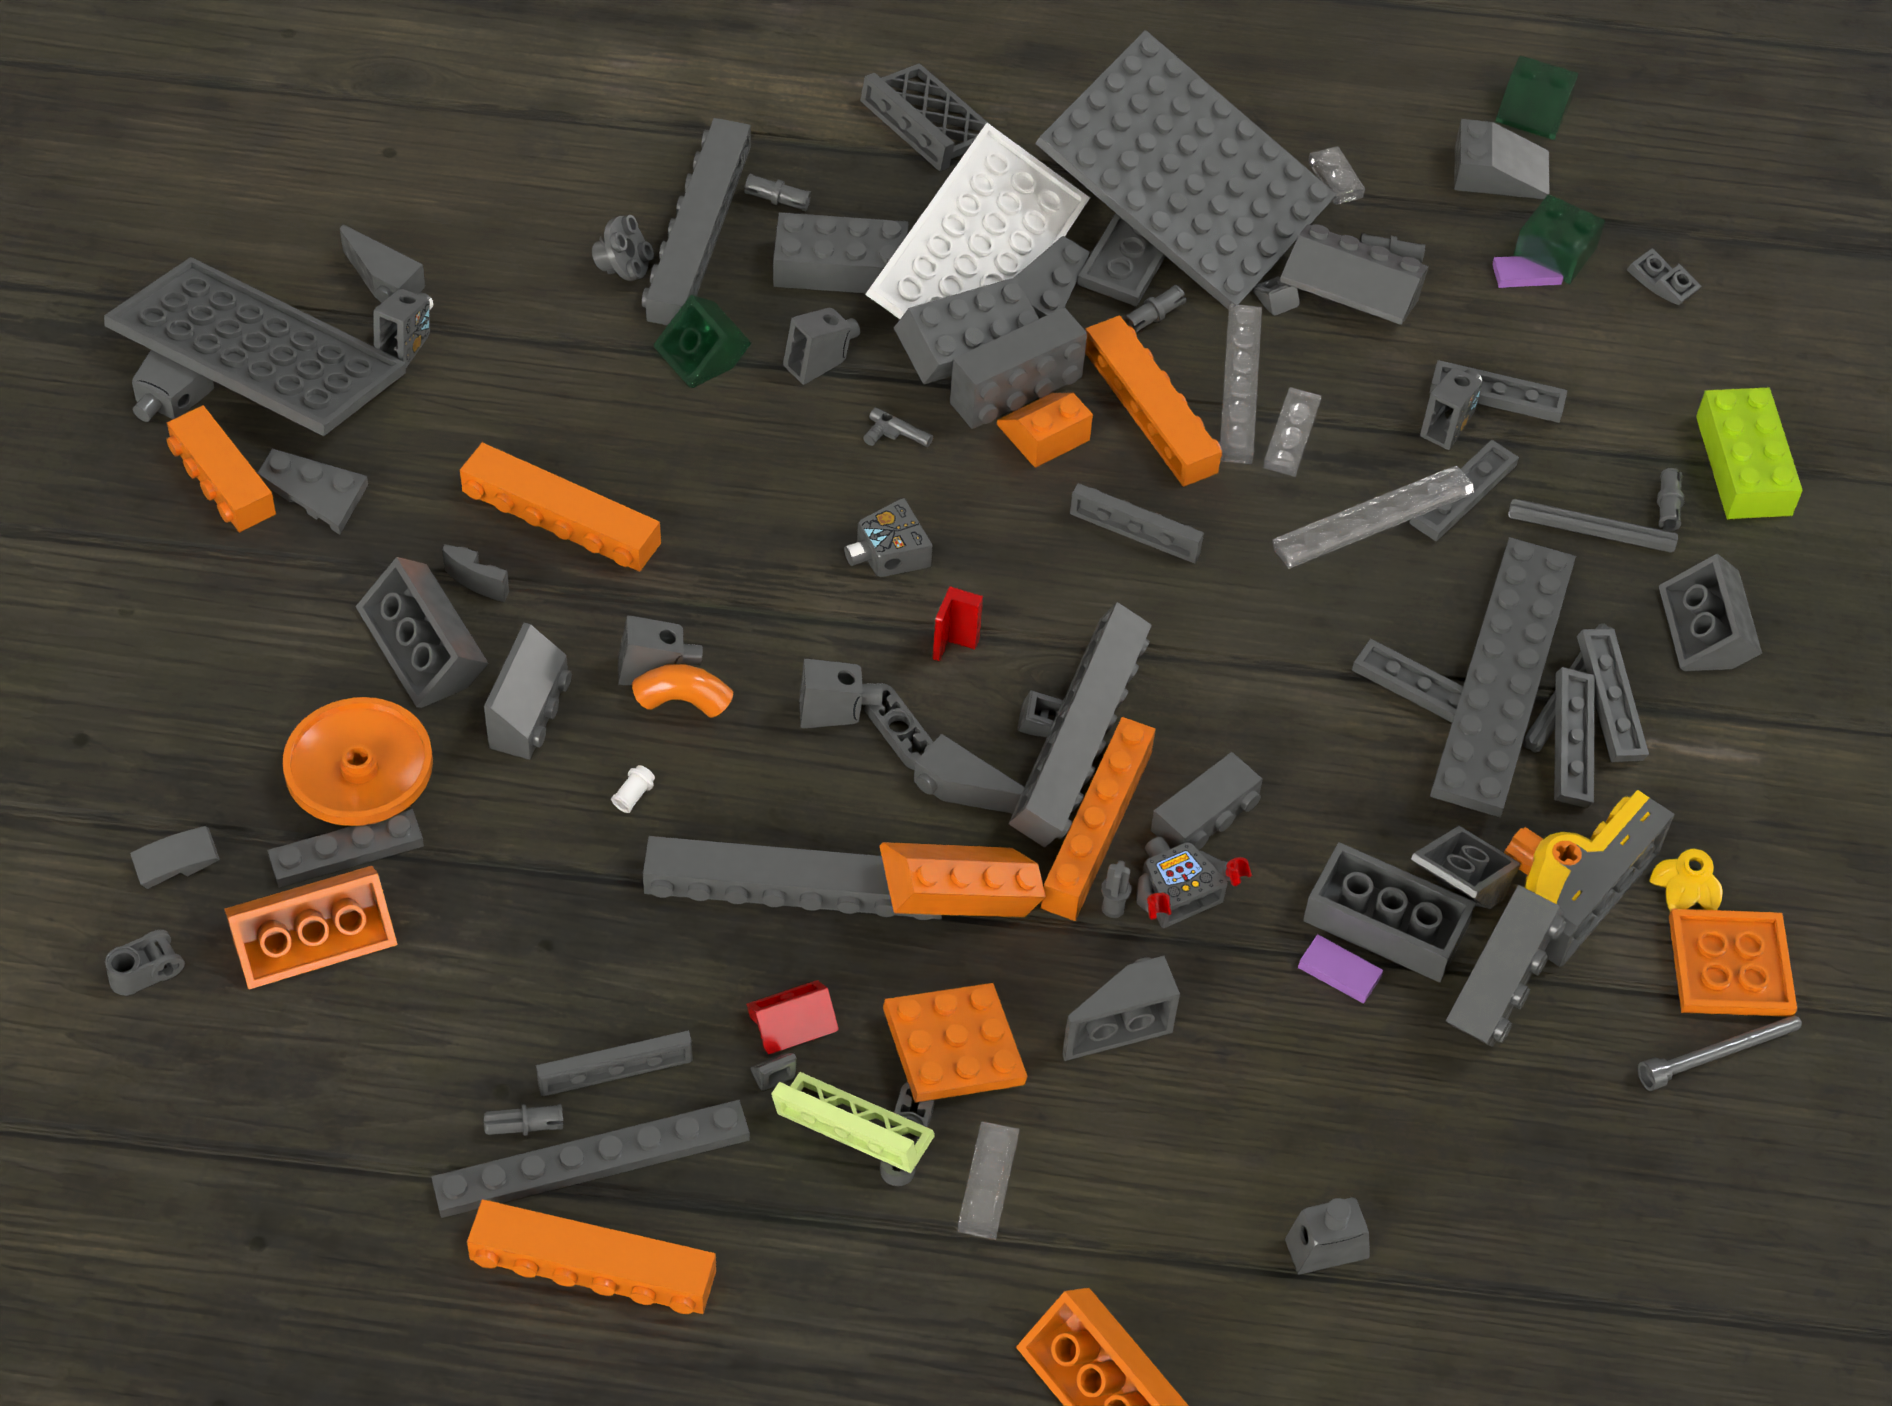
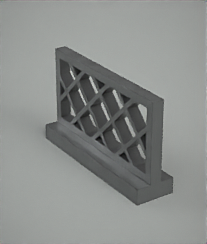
M920 63L882 78L876 73L865 76L860 101L939 171L949 168L951 159L965 154L978 134L968 133V129L981 131L986 123H988ZM918 76L925 83L910 81L908 79ZM892 87L901 88L903 91L897 92ZM906 90L922 92L924 97L907 94ZM928 94L941 96L944 100L928 98ZM911 104L923 106L922 110L914 108ZM926 107L944 110V114L926 111ZM948 111L961 113L965 118L948 115ZM931 122L941 123L942 128L936 127ZM946 125L963 127L964 132L947 129ZM951 139L963 142L954 146L955 143Z

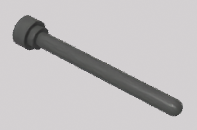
M1790 1016L1668 1061L1663 1058L1658 1059L1657 1057L1647 1059L1638 1064L1639 1078L1644 1087L1649 1091L1662 1088L1672 1079V1075L1797 1031L1801 1028L1802 1021L1798 1016Z

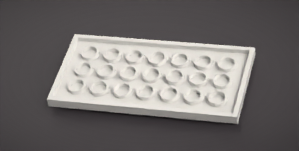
M986 123L865 295L901 319L910 307L1014 278L1059 238L1067 234L1090 197L993 126Z

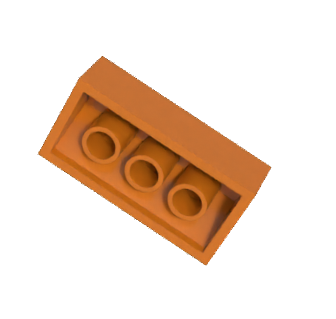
M882 842L880 845L894 913L1026 917L1046 898L1038 863L1014 848Z
M373 866L224 909L248 989L398 945L380 879Z
M1090 1288L1064 1291L1016 1346L1017 1350L1063 1406H1189Z

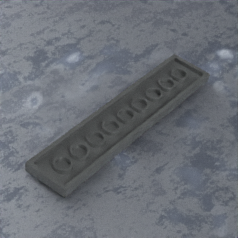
M1509 537L1430 797L1501 818L1576 556Z

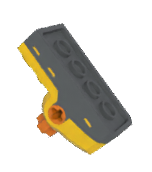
M1637 790L1631 798L1627 796L1618 802L1609 814L1606 823L1602 821L1595 829L1591 840L1571 832L1550 834L1543 839L1526 827L1524 829L1520 828L1513 836L1504 853L1521 863L1519 870L1527 875L1525 888L1559 905L1564 912V921L1567 922L1557 942L1549 941L1544 951L1549 956L1548 960L1559 967L1563 966L1659 855L1675 815L1674 813Z

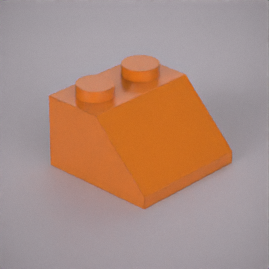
M1051 393L998 419L997 425L1036 468L1090 441L1093 414L1074 393Z

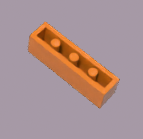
M204 405L167 422L170 437L166 438L169 449L175 457L179 455L182 457L187 473L192 479L198 478L204 495L209 501L215 500L218 511L226 523L231 521L240 533L276 515L272 492Z

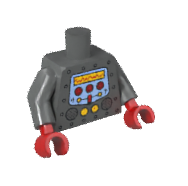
M1156 837L1145 846V851L1150 858L1144 862L1142 875L1137 880L1136 902L1140 908L1149 913L1151 920L1157 917L1159 924L1164 929L1223 903L1227 881H1231L1233 886H1237L1241 883L1240 877L1252 876L1248 860L1238 857L1229 862L1222 861L1208 853L1199 851L1192 843L1187 842L1170 849L1163 837Z

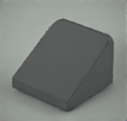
M1279 276L1257 284L1253 288V293L1265 308L1275 316L1296 308L1300 304L1297 288L1280 282L1281 277Z
M784 1053L750 1068L751 1073L760 1090H767L776 1086L779 1082L784 1083L795 1078L797 1058L794 1053Z

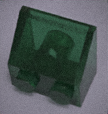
M1520 55L1510 76L1495 122L1555 140L1572 101L1579 73Z
M691 294L653 346L689 387L695 388L731 370L751 345V342L715 302Z

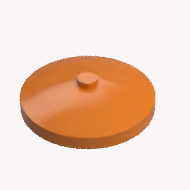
M369 697L343 699L315 710L293 730L287 740L283 754L285 781L291 796L297 804L318 819L345 826L374 824L389 819L407 809L426 788L433 767L431 742L425 727L419 719L398 704Z

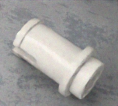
M638 765L636 768H631L628 772V779L618 792L612 796V803L623 812L630 813L646 790H651L654 786L655 776L644 766Z

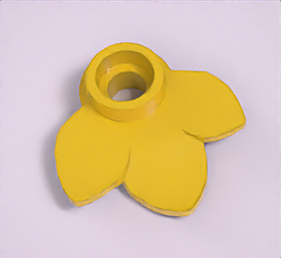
M1689 849L1681 853L1678 859L1663 860L1655 866L1650 876V883L1666 888V902L1670 912L1672 909H1689L1696 902L1704 910H1717L1722 901V886L1712 874L1714 869L1713 861L1702 850ZM1697 861L1702 869L1699 871L1692 870L1689 867V862Z

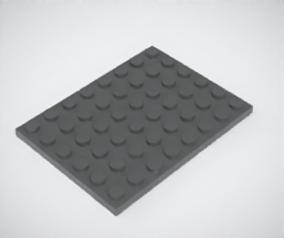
M1146 30L1061 114L1035 143L1231 313L1294 244L1306 225H1311L1337 195Z

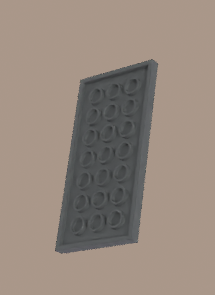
M192 257L104 315L105 327L322 436L328 434L406 373V362Z

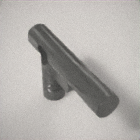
M877 407L871 411L869 416L876 423L863 437L866 444L873 446L882 435L895 440L901 434L925 447H929L933 440V435L921 431Z

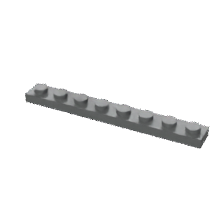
M740 1100L431 1176L440 1217L444 1218L479 1209L482 1199L504 1203L750 1141V1132Z

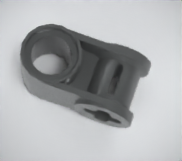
M165 930L152 931L142 938L112 949L107 954L105 959L110 988L115 993L125 996L132 995L155 983L171 979L182 971L185 962L181 955L175 954L171 947L169 933Z

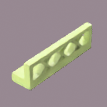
M799 1072L791 1086L779 1082L771 1093L778 1115L909 1173H912L934 1138L932 1129L802 1072ZM806 1087L817 1092L820 1099L802 1092V1089ZM845 1104L851 1107L853 1114L836 1106ZM877 1118L885 1122L886 1128L874 1124L869 1120ZM911 1133L920 1138L914 1144L913 1140L902 1135Z

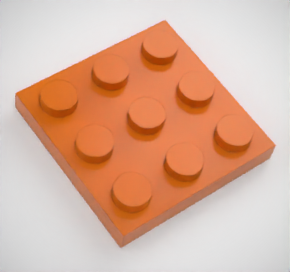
M1694 909L1671 910L1669 923L1681 1013L1786 1017L1795 1015L1797 1003L1783 913Z
M993 983L885 999L883 1010L915 1103L1025 1085L1028 1076Z

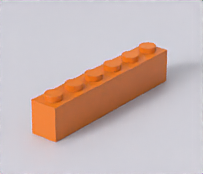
M1120 315L1087 327L1085 330L1087 332L1085 354L1181 485L1184 487L1217 474L1222 457V449L1219 442L1211 438L1205 430L1201 418L1193 414L1183 394L1176 391L1170 382L1168 374L1164 370L1161 371L1155 363L1150 350L1144 348L1137 339L1135 330L1128 326Z
M483 442L460 469L462 492L466 493L469 497L475 500L480 499L495 506L501 512L511 513L522 518L532 526H539L553 532L561 539H568L584 546L588 551L606 556L621 566H628L640 572L661 544L660 521Z
M1121 717L1043 887L1046 898L1041 902V909L1076 921L1150 759L1156 728Z
M483 1199L467 1240L470 1260H473L482 1267L493 1269L498 1266L511 1269L523 1277L532 1278L537 1275L550 1278L555 1283L566 1287L580 1285L591 1288L594 1292L604 1296H612L613 1294L627 1296L643 1305L657 1303L669 1306L672 1310L681 1314H691L692 1312L704 1314L716 1274V1253Z

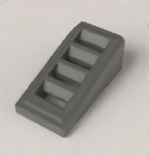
M1030 690L1021 705L1017 731L1029 735L1047 737L1063 700ZM1048 715H1053V720L1048 719Z

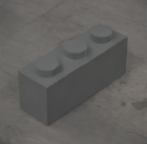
M1231 752L1156 808L1153 813L1151 832L1157 837H1163L1170 849L1187 842L1192 843L1200 850L1207 843L1211 835L1218 830L1220 832L1225 831L1233 823L1237 815L1243 811H1251L1258 804L1261 798L1260 790L1263 779Z

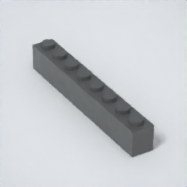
M714 118L710 129L704 130L701 143L702 150L701 152L697 151L694 157L693 174L688 173L686 178L685 196L679 197L676 208L677 217L676 219L671 218L669 223L668 241H663L661 244L659 265H653L650 277L651 286L650 288L645 287L643 291L642 307H646L648 322L685 329L751 148L750 124Z
M1118 602L1100 618L1008 823L1044 848L1055 838L1062 839L1068 832L1072 821L1068 819L1070 813L1075 811L1083 798L1080 790L1094 773L1095 768L1091 766L1092 762L1103 751L1106 745L1103 737L1116 722L1117 715L1114 714V711L1126 698L1128 690L1125 689V686L1132 680L1139 668L1136 660L1145 652L1150 642L1146 637L1152 625Z
M655 836L648 837L643 870L644 894H652L660 898L669 896L687 897L696 901L711 899L728 901L733 904L757 903L765 904L769 907H802L811 911L818 909L838 910L846 914L861 912L873 913L882 917L896 915L914 917L919 920L942 919V915L894 913L882 856Z

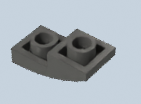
M1653 248L1635 260L1627 269L1630 274L1649 290L1677 305H1680L1702 287L1680 264L1672 269Z
M444 544L442 551L445 571L454 580L480 595L501 602L506 601L509 594L507 570L493 565L479 564L477 551H472L466 547Z
M206 826L168 836L130 853L140 885L147 889L179 873L188 877L220 860L210 829Z

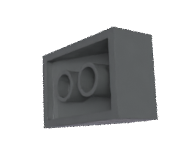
M1461 119L1455 143L1454 190L1548 200L1549 151L1494 122Z
M1460 826L1416 851L1411 858L1424 870L1434 875L1440 884L1448 888H1455L1465 894L1469 900L1476 902V906L1486 907L1487 909H1491L1504 900L1521 865L1520 862Z
M1165 956L1153 959L1144 957L1136 960L1133 964L1127 965L1068 1015L1062 1052L1064 1061L1173 1033L1180 992Z

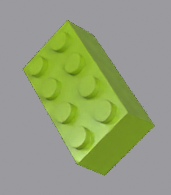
M1770 387L1705 390L1696 418L1726 518L1793 516L1803 490Z

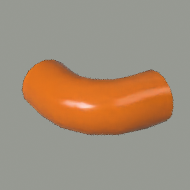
M666 664L635 678L632 684L636 700L641 706L650 710L670 700H683L690 702L708 717L713 718L721 714L733 698V690L719 678L704 669L686 664Z

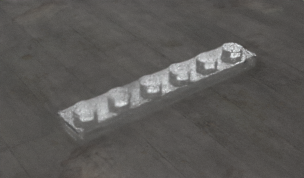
M1229 304L1220 429V446L1222 449L1220 461L1252 464L1262 307Z
M1456 465L1272 539L1273 547L1288 568H1292L1474 494L1473 483Z

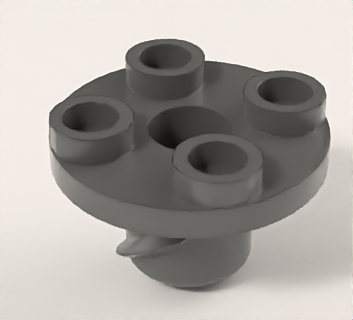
M632 215L618 216L610 219L605 227L604 238L600 236L599 241L595 242L592 247L593 261L600 270L607 271L608 274L617 272L620 277L627 281L643 278L647 272L649 261L654 257L651 244L645 241L638 228V223Z

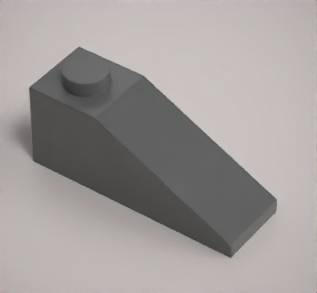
M344 224L340 227L343 252L374 297L381 303L398 289L418 294L425 288L423 264Z
M943 734L915 761L914 783L924 793L933 794L945 802L1013 814L1025 788Z

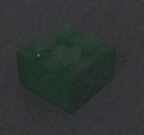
M1548 194L1521 228L1513 256H1521L1563 275L1562 281L1571 284L1597 249L1605 220Z

